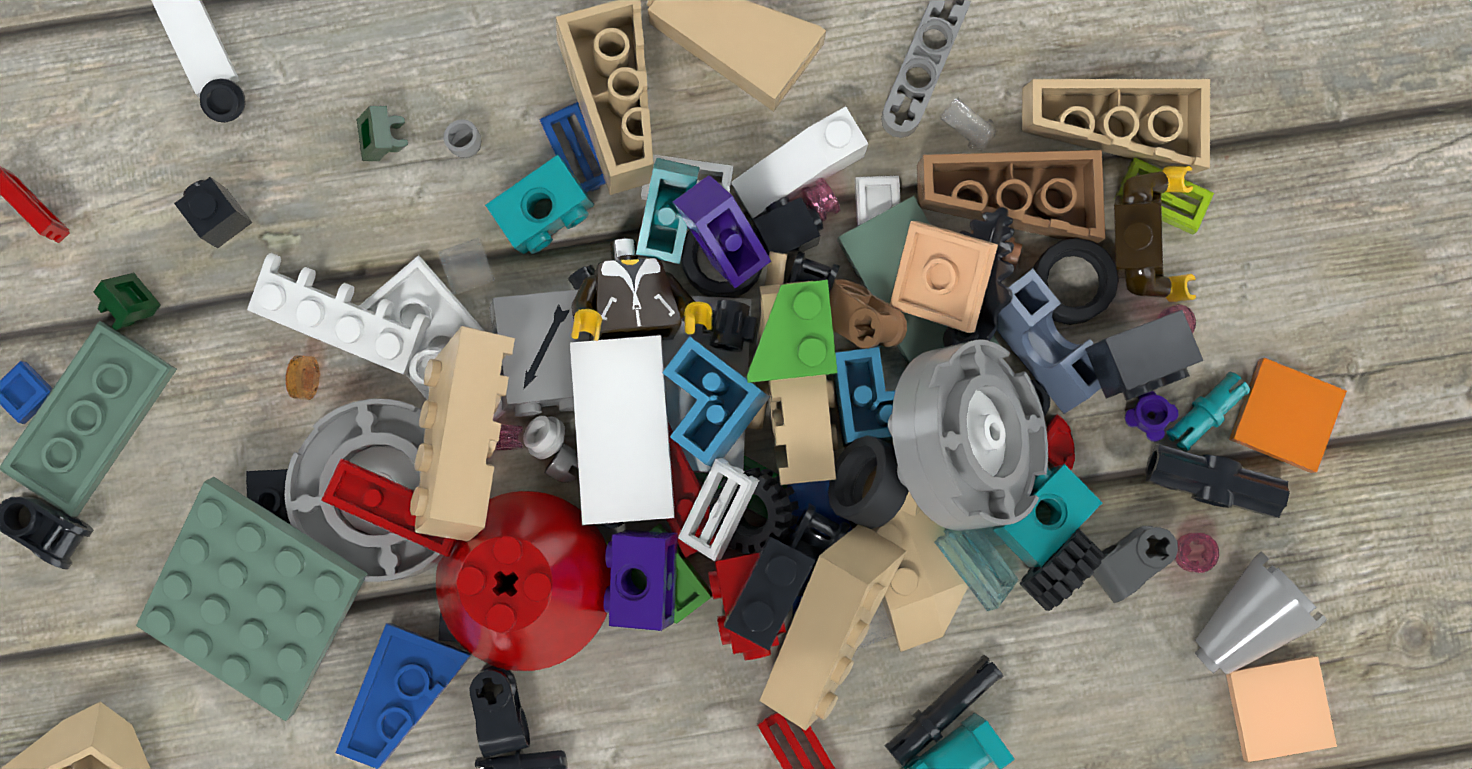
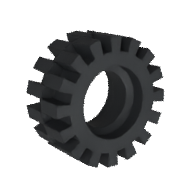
M760 468L745 470L743 473L748 477L753 476L759 480L753 494L759 496L765 503L768 518L762 527H754L742 515L728 545L734 551L742 547L743 554L760 553L767 538L772 537L780 542H784L783 539L789 537L793 532L790 527L797 524L799 516L792 515V511L799 509L798 501L790 502L788 497L795 492L792 486L784 489L780 484L779 476L772 477L773 470L764 469L760 471ZM728 478L719 484L722 488L716 490L713 496L714 499L718 500ZM738 484L719 525H722L741 485ZM713 503V504L710 505V513H711V511H712V509H713L715 503Z
M1078 528L1042 567H1030L1027 571L1028 573L1021 579L1020 585L1046 611H1050L1054 606H1059L1064 599H1068L1075 589H1079L1084 584L1083 582L1092 576L1093 570L1100 566L1105 554Z

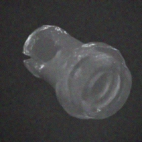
M959 97L951 102L941 116V120L947 122L969 141L968 147L970 149L976 147L979 151H982L998 132L992 127L994 122L991 119L985 121L964 104Z

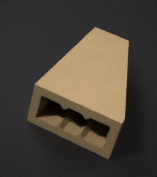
M648 0L647 2L649 22L653 27L773 112L824 45L826 30L821 26L747 0Z

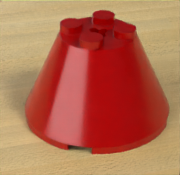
M517 491L490 498L485 528L469 541L457 540L450 557L443 556L437 564L436 594L442 617L452 635L468 652L492 666L512 671H535L560 664L576 655L591 642L608 615L604 610V594L607 586H610L611 568L607 567L605 559L607 543L595 524L582 525V511L578 507L557 496L535 491ZM516 574L518 580L513 585V576Z

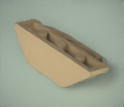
M876 471L871 472L863 488L862 499L870 490L876 476ZM899 510L896 516L884 526L870 530L907 551L882 599L898 648L902 652L943 637L972 579L954 530L938 525L922 510L916 516Z

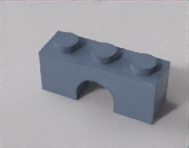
M1032 269L1009 286L1013 293V299L998 314L997 331L1063 414H1065L1101 389L1085 348L1094 343L1089 339L1083 344H1074L1066 340L1058 332L1053 322L1052 313L1061 303L1035 270Z

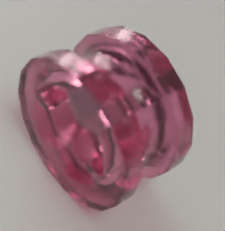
M823 178L817 179L816 186L813 188L808 186L802 188V193L808 206L813 205L822 222L827 220L826 215L829 212L837 214L841 211L837 198Z
M501 425L499 441L496 444L495 450L524 449L523 443L518 438L519 434L523 432V426Z
M1188 533L1177 540L1178 552L1175 561L1183 570L1204 573L1211 570L1217 564L1219 547L1211 536L1204 533ZM1192 541L1194 545L1203 544L1206 549L1201 553V557L1204 560L1201 564H1199L1198 560L1189 561L1187 555L1192 551L1189 546Z

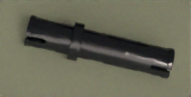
M982 655L968 671L923 712L918 709L912 715L914 720L889 743L884 745L903 768L932 740L937 743L942 739L941 732L995 682L1004 677L998 667L993 662H989L990 660L987 656Z

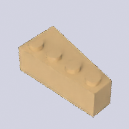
M784 284L759 286L763 331L779 288ZM826 375L769 380L768 388L774 453L780 484L836 479L833 451L838 450L836 424H830L829 408L835 407L832 381H826Z
M461 326L437 357L428 361L424 373V385L429 386V396L422 406L419 420L420 427L425 428L424 443L420 444L415 459V470L421 471L419 487H416L410 505L411 515L416 516V533L469 541L485 528L494 466L487 464L486 458L492 456L499 441L501 423L493 421V415L498 409L501 396H506L509 377L500 375L504 357L513 354L515 338Z
M858 524L819 555L760 698L762 703L804 730L818 717L825 720L829 716L838 700V696L834 693L838 685L842 684L848 676L854 663L851 659L869 630V624L907 552L906 550L869 528Z

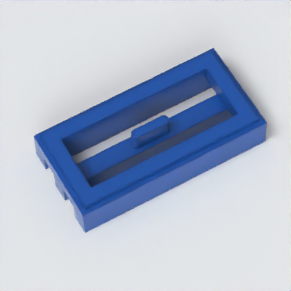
M576 102L539 120L555 155H559L572 171L552 127L553 124L560 122L586 178V181L580 185L587 193L600 189L599 187L606 184L603 173L594 177L567 119L572 115L576 116L601 170L579 103Z

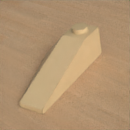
M98 702L61 721L1 769L151 768L132 724L102 702Z

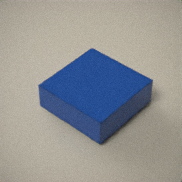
M20 361L0 380V405L18 423L26 424L37 413L53 388L27 362Z

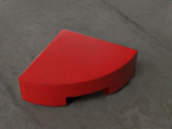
M1056 414L1046 426L1048 465L1056 467L1065 464L1072 470L1075 462L1073 437L1068 424L1062 417Z

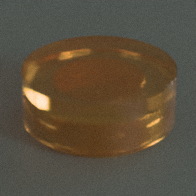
M296 355L290 360L286 371V389L292 399L311 400L316 395L320 371L318 361L314 356Z

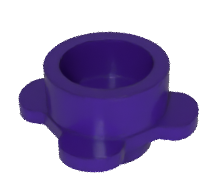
M1150 391L1138 396V404L1134 409L1128 410L1124 418L1129 427H1137L1146 433L1148 440L1157 442L1163 439L1165 436L1164 429L1169 422H1174L1178 418L1179 413L1175 405L1170 404L1164 397L1156 395L1154 391ZM1153 412L1155 419H1149L1147 414Z

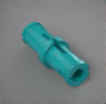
M1228 372L1225 378L1205 397L1199 396L1192 402L1193 409L1166 431L1169 439L1173 442L1187 430L1188 434L1176 446L1182 451L1188 452L1191 446L1212 426L1219 427L1225 421L1224 415L1245 395L1250 393L1251 390L1248 384L1244 381L1230 393L1229 390L1241 377L1234 372Z

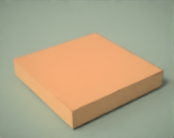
M911 221L890 305L902 312L967 333L975 332L998 244L923 222Z
M1311 655L1243 667L1228 675L1226 674L1244 761L1253 762L1337 747L1318 656Z

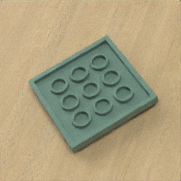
M212 477L204 481L136 626L282 720L287 721L296 712L368 573L219 479Z

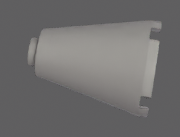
M1260 552L1253 558L1195 639L1200 646L1195 654L1212 673L1221 669L1228 675L1321 627L1327 621V618L1320 612L1313 616L1310 615L1317 607L1279 568L1276 569L1272 565L1266 569L1263 566L1269 560L1263 552Z

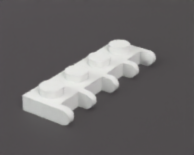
M269 253L266 256L247 309L248 311L400 374H410V362L419 350L429 322L428 316L418 313L414 318L412 326H406L389 319L393 310V302L382 299L376 312H372L350 303L354 294V286L343 283L335 297L312 287L316 275L315 270L304 267L296 281L277 273L281 263L280 256Z

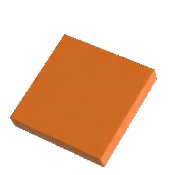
M1267 358L1259 359L1249 385L1251 391L1248 395H1245L1229 440L1307 472H1317L1347 390Z

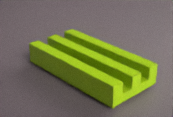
M1134 157L1127 168L1128 171L1123 177L1122 185L1114 199L1118 195H1123V185L1129 178L1136 176L1137 173L1144 175L1162 172V169ZM1184 180V184L1193 186L1191 192L1183 194L1200 201L1198 206L1182 200L1169 192L1161 193V202L1189 214L1193 218L1190 219L1161 206L1162 221L1193 235L1198 231L1214 193Z

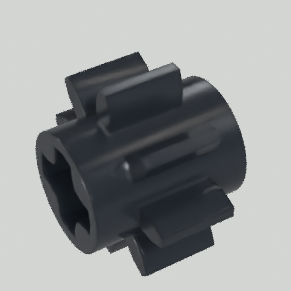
M718 300L716 311L712 310V329L707 330L705 325L702 326V334L711 335L709 345L723 351L741 352L744 341L754 343L758 318L749 316L750 306L733 300Z

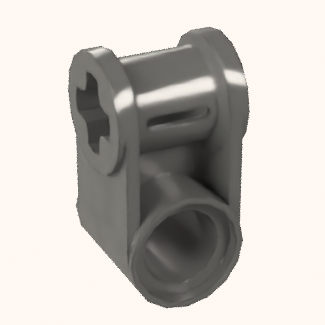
M1140 526L1117 543L1102 551L1105 557L1101 561L1100 566L1093 570L1094 573L1092 575L1113 603L1120 602L1135 593L1148 579L1172 563L1178 552L1176 538L1167 529ZM1148 538L1159 540L1154 546L1157 551L1156 555L1145 553L1150 547L1147 541Z

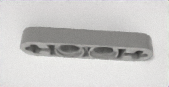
M945 0L929 1L882 111V126L891 136L898 138L908 137L917 129L971 0H956L957 4L953 6L947 21L939 18ZM931 29L939 30L944 34L946 44L941 49H930L923 42V34ZM915 67L923 68L929 74V84L923 88L911 86L906 79L908 70ZM905 96L913 99L907 113V117L913 121L905 120L902 126L894 123L895 115L890 113V111L898 112Z

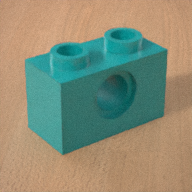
M556 155L485 206L514 249L523 254L528 251L534 254L547 247L553 241L551 235L564 226L570 229L583 222L589 215L587 210L593 207L594 203L566 162L559 155ZM542 199H551L552 210L550 214L545 218L536 219L534 216L535 205Z
M656 158L636 255L680 264L687 224L673 204V201L696 185L700 167Z
M1065 464L1051 469L1047 467L1045 475L1035 476L1030 496L1037 495L1039 497L1037 504L1042 501L1050 508L1051 518L1047 525L1042 524L1037 519L1035 514L1036 504L1033 510L1021 521L1014 524L994 526L991 529L1029 568L1042 567L1102 504L1100 499Z

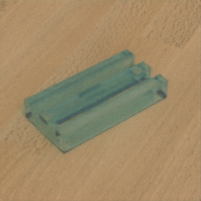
M945 528L943 531L945 535L938 537L934 543L987 611L998 609L1019 579L980 528L963 531Z

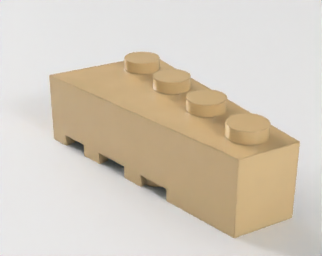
M615 0L556 16L557 42L609 194L613 195L650 184L654 162L648 107L647 74L645 70L641 0Z
M1032 79L1022 88V131L1094 150H1102V152L1130 159L1135 157L1144 162L1162 167L1190 166L1193 171H1187L1186 173L1196 174L1210 168V79Z

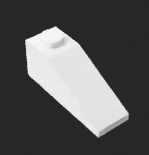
M845 106L802 131L734 179L731 185L753 220L767 213L765 208L771 203L784 197L791 199L862 159L868 142Z

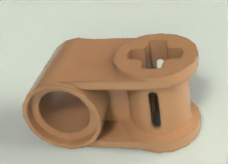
M835 279L829 294L833 332L842 335L863 349L873 348L878 344L884 347L897 346L903 341L907 332V322L899 309L874 296L867 288L845 279Z

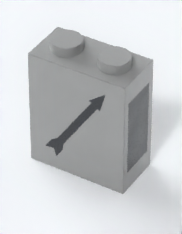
M578 290L496 297L492 299L489 307L492 333L515 338L513 354L504 357L500 375L509 377L506 396H501L503 411L514 410L517 417L537 415L542 413L541 407L559 405L560 411H574L570 342L589 341V334L585 331L579 332L578 339L571 337L574 322L571 304Z

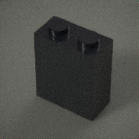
M772 537L767 538L724 621V627L769 651L815 560Z

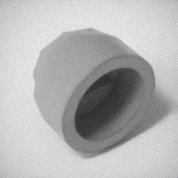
M457 120L446 128L444 143L454 155L460 158H470L476 155L481 148V135L472 122Z
M563 443L561 449L554 455L544 473L562 483L576 480L577 478L568 471L571 466L579 469L577 452Z

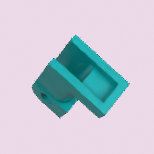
M974 712L961 722V726L921 756H915L905 768L901 767L900 769H983L989 763H992L998 769H1003L1014 761L1015 758L989 722Z

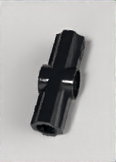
M1160 444L1154 446L1145 470L1146 482L1153 483V485L1191 494L1192 499L1223 508H1232L1233 506L1272 518H1280L1283 509L1287 506L1290 494L1288 489L1289 481L1244 469L1241 463L1231 459L1207 454L1198 456Z

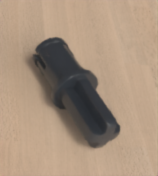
M516 750L515 755L487 758L477 757L475 759V767L480 769H568L565 751L562 750L524 754L523 750Z

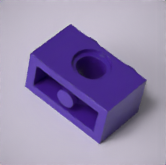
M710 175L673 201V204L712 266L734 288L771 262L734 197Z
M624 530L612 535V541L608 542L605 556L606 565L608 568H611L610 586H607L604 594V610L606 613H609V626L662 631L674 623L678 533ZM634 568L641 570L647 578L645 590L639 589L634 585L631 577Z

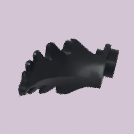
M1000 207L994 212H984L982 216L985 221L978 219L970 221V228L973 230V233L965 230L959 232L960 234L998 244L975 332L967 333L947 327L943 335L944 347L974 340L990 341L998 328V314L1013 299L1012 290L1001 283L1002 280L1009 277L1014 271L1013 264L1002 260L1003 257L1010 254L1014 249L1012 242H1005L1014 235V229L1008 227L1013 223V218L1008 217V209L1005 207Z

